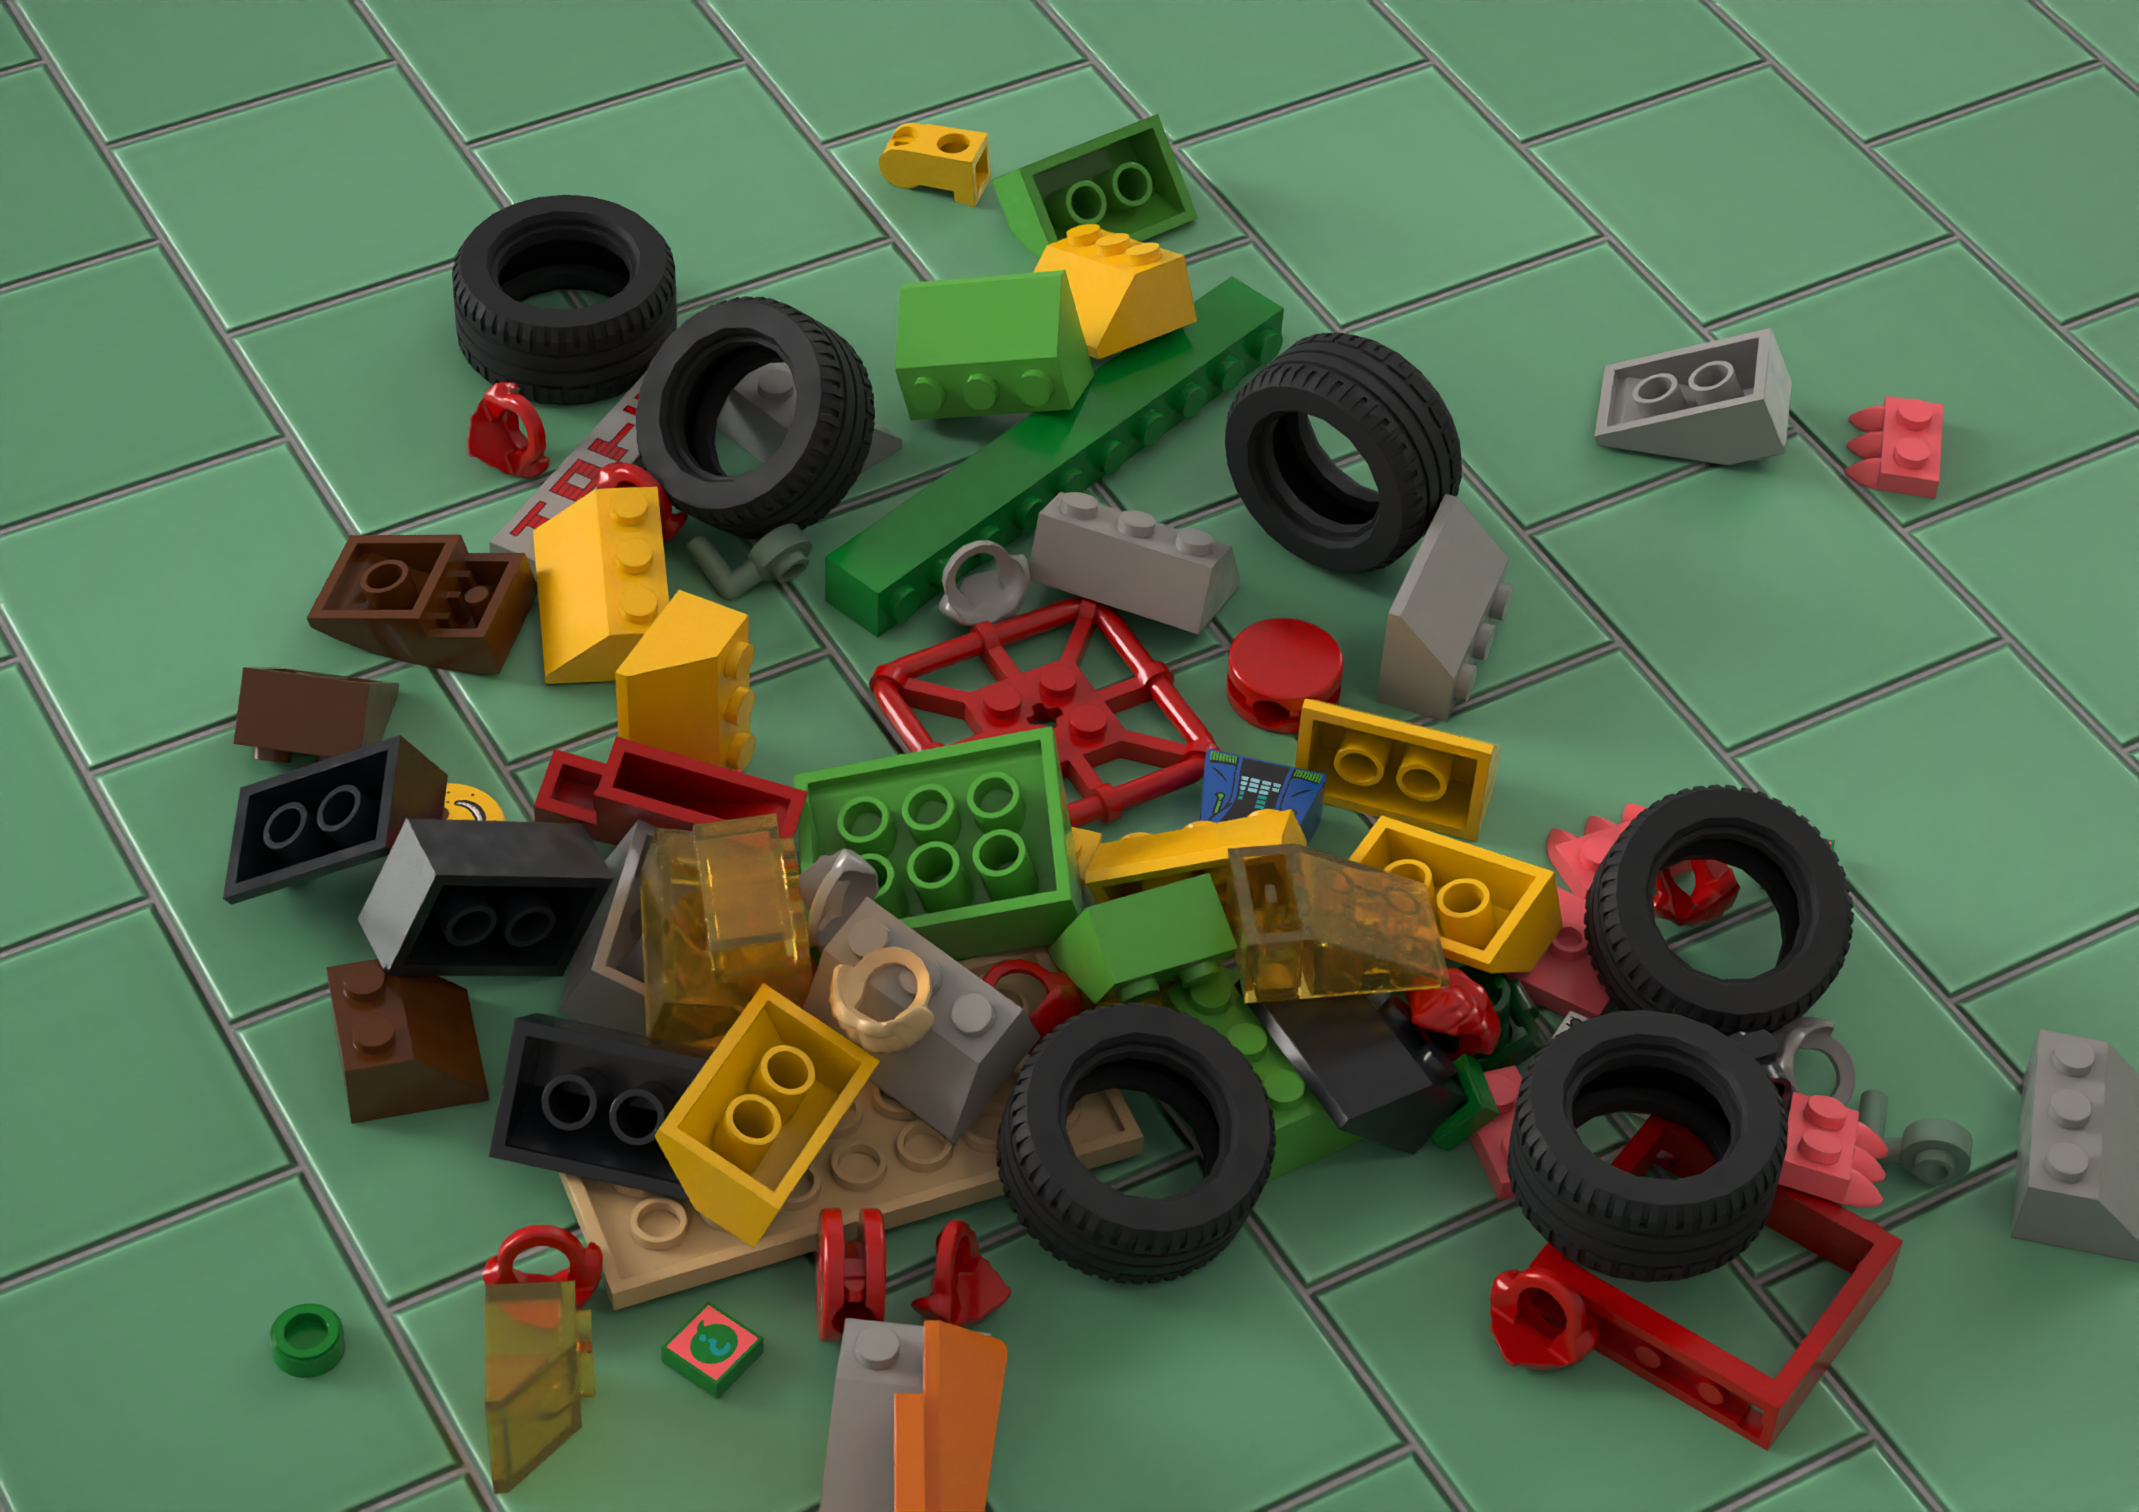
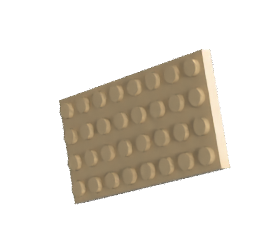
M1044 945L974 957L958 962L981 979L993 966L1005 960L1015 959L1035 962L1049 972H1058ZM1022 973L1004 976L995 986L997 991L1021 1007L1027 1016L1048 995L1040 981ZM733 1025L673 1042L715 1051ZM1026 1055L955 1145L873 1083L867 1081L755 1248H752L695 1210L689 1200L558 1172L587 1246L589 1242H595L602 1251L603 1269L601 1280L613 1310H619L816 1251L818 1217L823 1208L841 1209L844 1241L857 1239L858 1218L861 1208L880 1209L883 1215L884 1230L1004 1195L1002 1189L1004 1184L1000 1182L998 1175L1000 1168L997 1166L998 1151L996 1150V1140L999 1136L997 1133L1009 1096L1025 1062L1031 1055ZM1113 1088L1085 1095L1067 1109L1066 1130L1076 1157L1088 1170L1142 1154L1144 1136L1119 1089Z

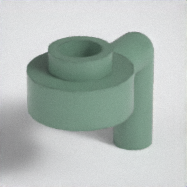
M789 523L782 525L761 538L749 552L748 561L733 571L706 534H700L693 538L687 544L686 549L720 596L726 600H734L762 580L765 582L778 580L779 583H786L796 578L809 564L807 557L812 550V544L797 524Z
M1867 1090L1861 1094L1858 1121L1872 1129L1883 1140L1889 1150L1886 1158L1876 1159L1881 1166L1903 1165L1909 1173L1916 1176L1919 1180L1936 1185L1958 1179L1969 1171L1973 1140L1971 1134L1963 1126L1946 1119L1926 1118L1908 1125L1903 1132V1137L1884 1138L1888 1105L1887 1095L1878 1090Z

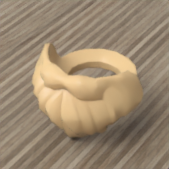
M896 946L879 948L864 956L855 967L843 964L834 967L829 1004L832 1006V1016L837 1019L839 1029L844 1030L852 1042L862 1046L866 1051L876 1054L883 1052L892 1054L906 1048H911L928 1033L934 1024V1014L927 1008L932 995V976L924 961L911 950ZM894 965L909 969L914 973L917 980V993L910 1006L894 1020L878 1022L857 1011L864 999L869 979L878 970Z

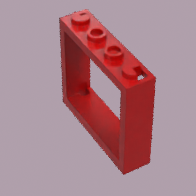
M1650 1115L1611 1165L1635 1176L1643 1177L1652 1164L1655 1163L1678 1177L1685 1178L1702 1174L1717 1162L1709 1147L1689 1129L1657 1115ZM1778 1184L1765 1226L1852 1275L1775 1379L1574 1264V1260L1555 1249L1548 1242L1529 1264V1268L1549 1269L1563 1276L1577 1290L1584 1302L1588 1317L1586 1329L1590 1330L1597 1326L1600 1330V1339L1594 1348L1595 1351L1768 1451L1890 1284L1903 1240L1888 1233L1877 1223L1865 1220L1831 1200ZM1538 1288L1526 1289L1531 1303L1542 1313L1548 1323L1566 1328L1565 1312L1560 1303L1551 1294ZM1752 1405L1763 1410L1764 1413L1762 1414L1761 1412L1755 1410L1754 1408H1752Z

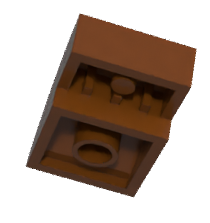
M350 535L308 614L307 620L311 628L341 642L402 662L467 673L500 674L538 594L537 582L525 553H469L462 535Z

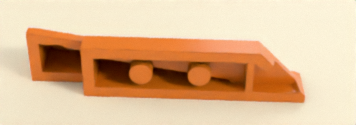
M924 1320L923 1393H894V1512H985L1008 1348L1003 1341L940 1320Z

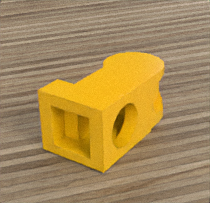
M905 123L898 126L879 157L878 166L884 178L894 186L912 189L922 185L954 191L955 202L976 207L991 180L988 133L932 124Z

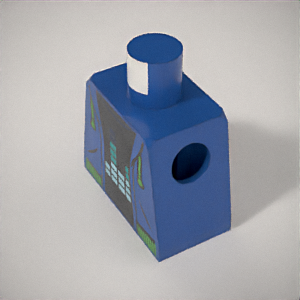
M1208 749L1205 757L1200 821L1218 823L1245 818L1249 814L1262 809H1275L1279 811L1292 809L1308 846L1321 821L1327 774Z

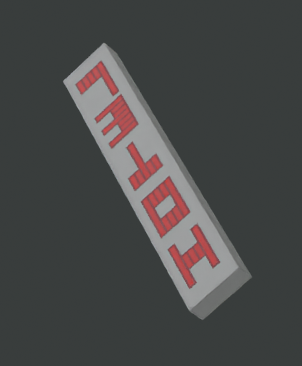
M647 371L489 542L490 553H525L533 575L536 576L533 530L597 489L598 475L604 466L621 461L643 467L636 438V411L640 388Z

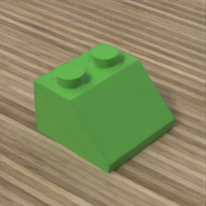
M1210 873L1086 907L1048 950L1052 961L1063 972L1068 974L1070 979L1094 1004L1119 998L1120 1003L1127 1005L1128 1002L1139 1003L1157 995L1160 992L1159 985L1180 980L1183 988H1190L1218 977L1221 974L1219 966L1238 947Z

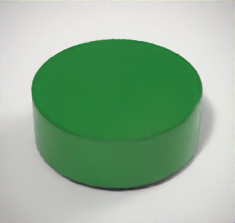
M300 1304L285 1310L276 1318L270 1330V1343L275 1363L282 1371L295 1377L310 1378L327 1373L340 1362L345 1351V1338L341 1319L333 1310L320 1304Z

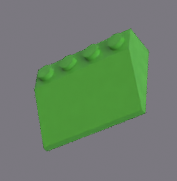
M1052 726L794 774L795 788L808 792L798 824L801 873L808 869L822 855L831 856L843 849L853 850L876 870L879 891L873 901L956 961L1054 943L1084 911L1079 868L1056 738ZM803 900L806 945L813 961L818 967L822 953L818 950L817 946L812 945L807 940L806 928L810 911Z

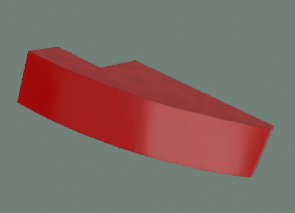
M616 736L607 763L554 749L534 804L535 822L583 823L593 841L616 846L637 820L640 819L717 858H774L788 856L808 792Z

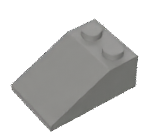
M1763 329L1605 365L1594 434L1597 444L1599 446L1722 465H1732L1746 461H1763L1771 456L1784 454L1792 381L1772 329Z
M853 1318L845 1319L835 1379L819 1512H894V1393H923L924 1326ZM978 1332L987 1336H991V1333Z

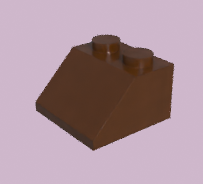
M243 667L233 744L254 747L253 759L291 763L292 752L316 755V762L380 742L383 739L398 696L399 683L280 667Z
M378 959L326 967L333 1023L351 1124L489 1101L466 988L439 976H386Z

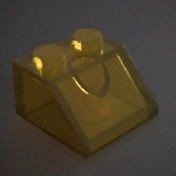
M575 1281L485 1285V1416L493 1494L509 1493L581 1429L582 1398L596 1397L591 1310H577Z

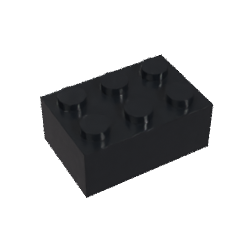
M406 818L358 917V921L386 976H563L614 878L583 823Z

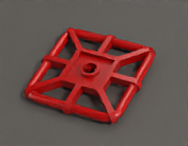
M1084 597L1064 599L996 624H992L987 620L971 626L970 633L900 657L889 664L879 665L875 668L869 681V688L874 694L879 708L910 752L945 746L940 742L933 741L911 708L964 720L974 733V736L950 745L1046 727L1043 724H1032L1039 720L1054 722L1055 728L1053 730L1062 778H1068L1083 798L1067 804L1071 827L1075 828L1098 820L1102 824H1108L1120 819L1124 810L1195 784L1204 777L1207 750L1221 751L1216 745L1212 734L1173 685L1174 675L1163 662H1155L1114 609L1109 605ZM1076 622L1061 659L1030 671L1021 673L1003 648ZM1096 626L1136 676L1098 691L1094 689L1079 669ZM979 656L997 682L967 692L917 680L916 678ZM1154 700L1187 744L1125 730L1114 714ZM1122 758L1164 769L1113 787L1109 783L1104 784L1092 768Z

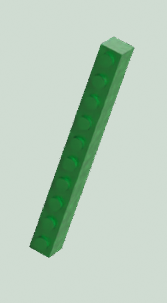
M1231 276L1194 302L1197 322L1125 349L1096 369L1093 378L1072 410L1034 412L825 556V601L877 638L897 623L907 621L918 608L941 592H944L942 583L944 568L951 556L962 546L974 541L989 540L1004 548L1025 532H1032L1036 529L1039 512L1060 492L1083 493L1084 490L1104 476L1115 473L1125 461L1146 446L1150 447L1156 444L1163 434L1181 421L1194 417L1205 404L1219 394L1232 390L1243 377L1257 367L1271 362L1279 353L1283 343L1281 332L1284 308ZM978 553L967 558L957 570L956 584L963 576L983 562L993 560L994 556L987 553Z

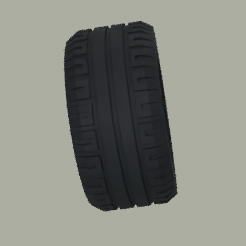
M555 195L514 203L490 215L479 224L466 238L455 256V263L452 268L453 297L457 336L461 352L466 357L468 364L492 385L500 382L517 383L521 387L518 394L525 397L528 401L567 406L594 403L618 396L630 390L644 375L663 343L677 330L676 276L671 249L663 236L636 212L615 202L591 196ZM557 289L590 290L611 297L603 303L574 310L541 309L520 302L531 295Z
M750 296L736 297L728 301L718 302L687 319L666 339L649 365L640 388L636 411V438L643 468L660 483L665 493H667L671 505L683 513L719 530L740 538H756L758 540L772 530L789 523L797 524L801 530H804L807 526H812L821 518L823 519L831 509H834L841 502L862 471L870 451L875 425L872 384L868 379L866 367L863 366V361L856 355V351L852 345L848 344L847 340L829 327L790 305L771 298H753ZM785 362L791 370L797 396L794 420L781 447L762 466L740 476H727L720 467L715 447L717 419L730 392L748 373L769 363Z
M1321 333L1302 338L1276 357L1241 388L1228 412L1225 429V450L1227 466L1236 491L1249 513L1269 536L1287 551L1310 564L1340 572L1364 573L1383 569L1402 557L1426 535L1445 494L1458 495L1462 478L1461 447L1459 436L1448 408L1438 391L1419 369L1402 355L1377 341L1345 333ZM1308 414L1323 419L1351 441L1367 462L1378 491L1361 486L1334 464L1318 443Z
M1717 784L1710 785L1708 788L1694 786L1692 790L1686 788L1678 791L1676 795L1672 793L1664 796L1662 800L1655 801L1648 809L1640 812L1620 834L1600 863L1588 890L1589 896L1586 898L1585 903L1587 911L1584 914V924L1587 927L1584 929L1585 939L1589 942L1587 944L1588 955L1592 956L1590 963L1593 969L1599 972L1597 978L1600 984L1606 987L1605 992L1610 998H1615V1005L1619 1010H1649L1681 1015L1709 1025L1727 1037L1738 1032L1751 1033L1761 1029L1772 1033L1806 1014L1826 992L1830 984L1838 976V971L1843 967L1844 957L1850 948L1849 941L1852 939L1853 934L1851 925L1854 920V913L1851 911L1853 901L1852 897L1848 895L1851 891L1850 885L1844 878L1846 873L1843 866L1838 865L1839 858L1836 852L1831 851V844L1826 838L1822 839L1819 836L1821 832L1817 827H1812L1808 823L1810 820L1803 815L1798 816L1795 813L1796 810L1790 805L1788 807L1782 805V801L1773 797L1771 800L1767 794L1760 791L1755 793L1752 789L1744 787L1738 790L1736 786L1732 785L1721 787ZM1684 860H1717L1739 868L1765 889L1779 914L1782 946L1775 968L1754 978L1720 979L1690 967L1668 947L1655 923L1652 892L1658 873Z
M1129 1002L1127 1005L1117 1003L1111 1004V1007L1099 1006L1095 1007L1094 1010L1088 1009L1080 1013L1079 1017L1073 1016L1066 1019L1064 1024H1059L1053 1029L1051 1034H1047L1041 1039L1040 1044L1036 1045L1031 1056L1025 1062L1009 1096L997 1134L999 1136L996 1140V1150L998 1151L997 1166L1000 1168L998 1175L1000 1182L1004 1184L1002 1187L1004 1195L1010 1200L1008 1205L1014 1213L1018 1214L1017 1219L1021 1226L1028 1229L1027 1233L1033 1239L1040 1241L1039 1245L1045 1251L1053 1253L1052 1256L1059 1261L1063 1259L1068 1262L1067 1265L1074 1270L1076 1268L1082 1270L1083 1274L1090 1276L1095 1274L1098 1275L1099 1279L1105 1281L1114 1279L1116 1283H1127L1129 1280L1133 1284L1142 1285L1144 1281L1153 1284L1160 1282L1161 1279L1166 1281L1174 1280L1178 1275L1183 1277L1191 1273L1193 1269L1197 1270L1204 1267L1208 1261L1215 1259L1220 1251L1229 1246L1247 1220L1267 1183L1272 1168L1271 1164L1275 1156L1276 1135L1273 1133L1275 1131V1119L1272 1117L1274 1112L1271 1104L1267 1101L1269 1097L1266 1088L1261 1085L1262 1080L1257 1073L1252 1071L1253 1066L1248 1059L1243 1057V1053L1237 1047L1232 1046L1231 1042L1224 1035L1218 1033L1216 1029L1203 1024L1201 1020L1188 1016L1186 1013L1176 1012L1164 1006L1157 1007L1155 1004H1145L1142 1006L1139 1003ZM1113 1088L1145 1092L1172 1106L1193 1129L1204 1156L1203 1180L1187 1192L1160 1199L1125 1195L1100 1182L1076 1157L1066 1130L1067 1109L1085 1095Z
M1649 1010L1613 1012L1587 1019L1549 1040L1544 1045V1048L1531 1060L1527 1072H1525L1522 1078L1507 1158V1171L1511 1180V1190L1515 1194L1514 1198L1522 1208L1525 1218L1531 1222L1530 1224L1555 1249L1584 1267L1613 1278L1639 1282L1679 1281L1711 1272L1722 1267L1728 1261L1735 1259L1750 1246V1243L1763 1230L1766 1219L1771 1211L1788 1142V1119L1783 1109L1782 1098L1762 1066L1736 1041L1709 1025L1681 1015ZM1616 1112L1656 1115L1689 1129L1709 1147L1717 1163L1702 1174L1676 1180L1635 1176L1601 1161L1583 1144L1576 1129L1594 1117Z

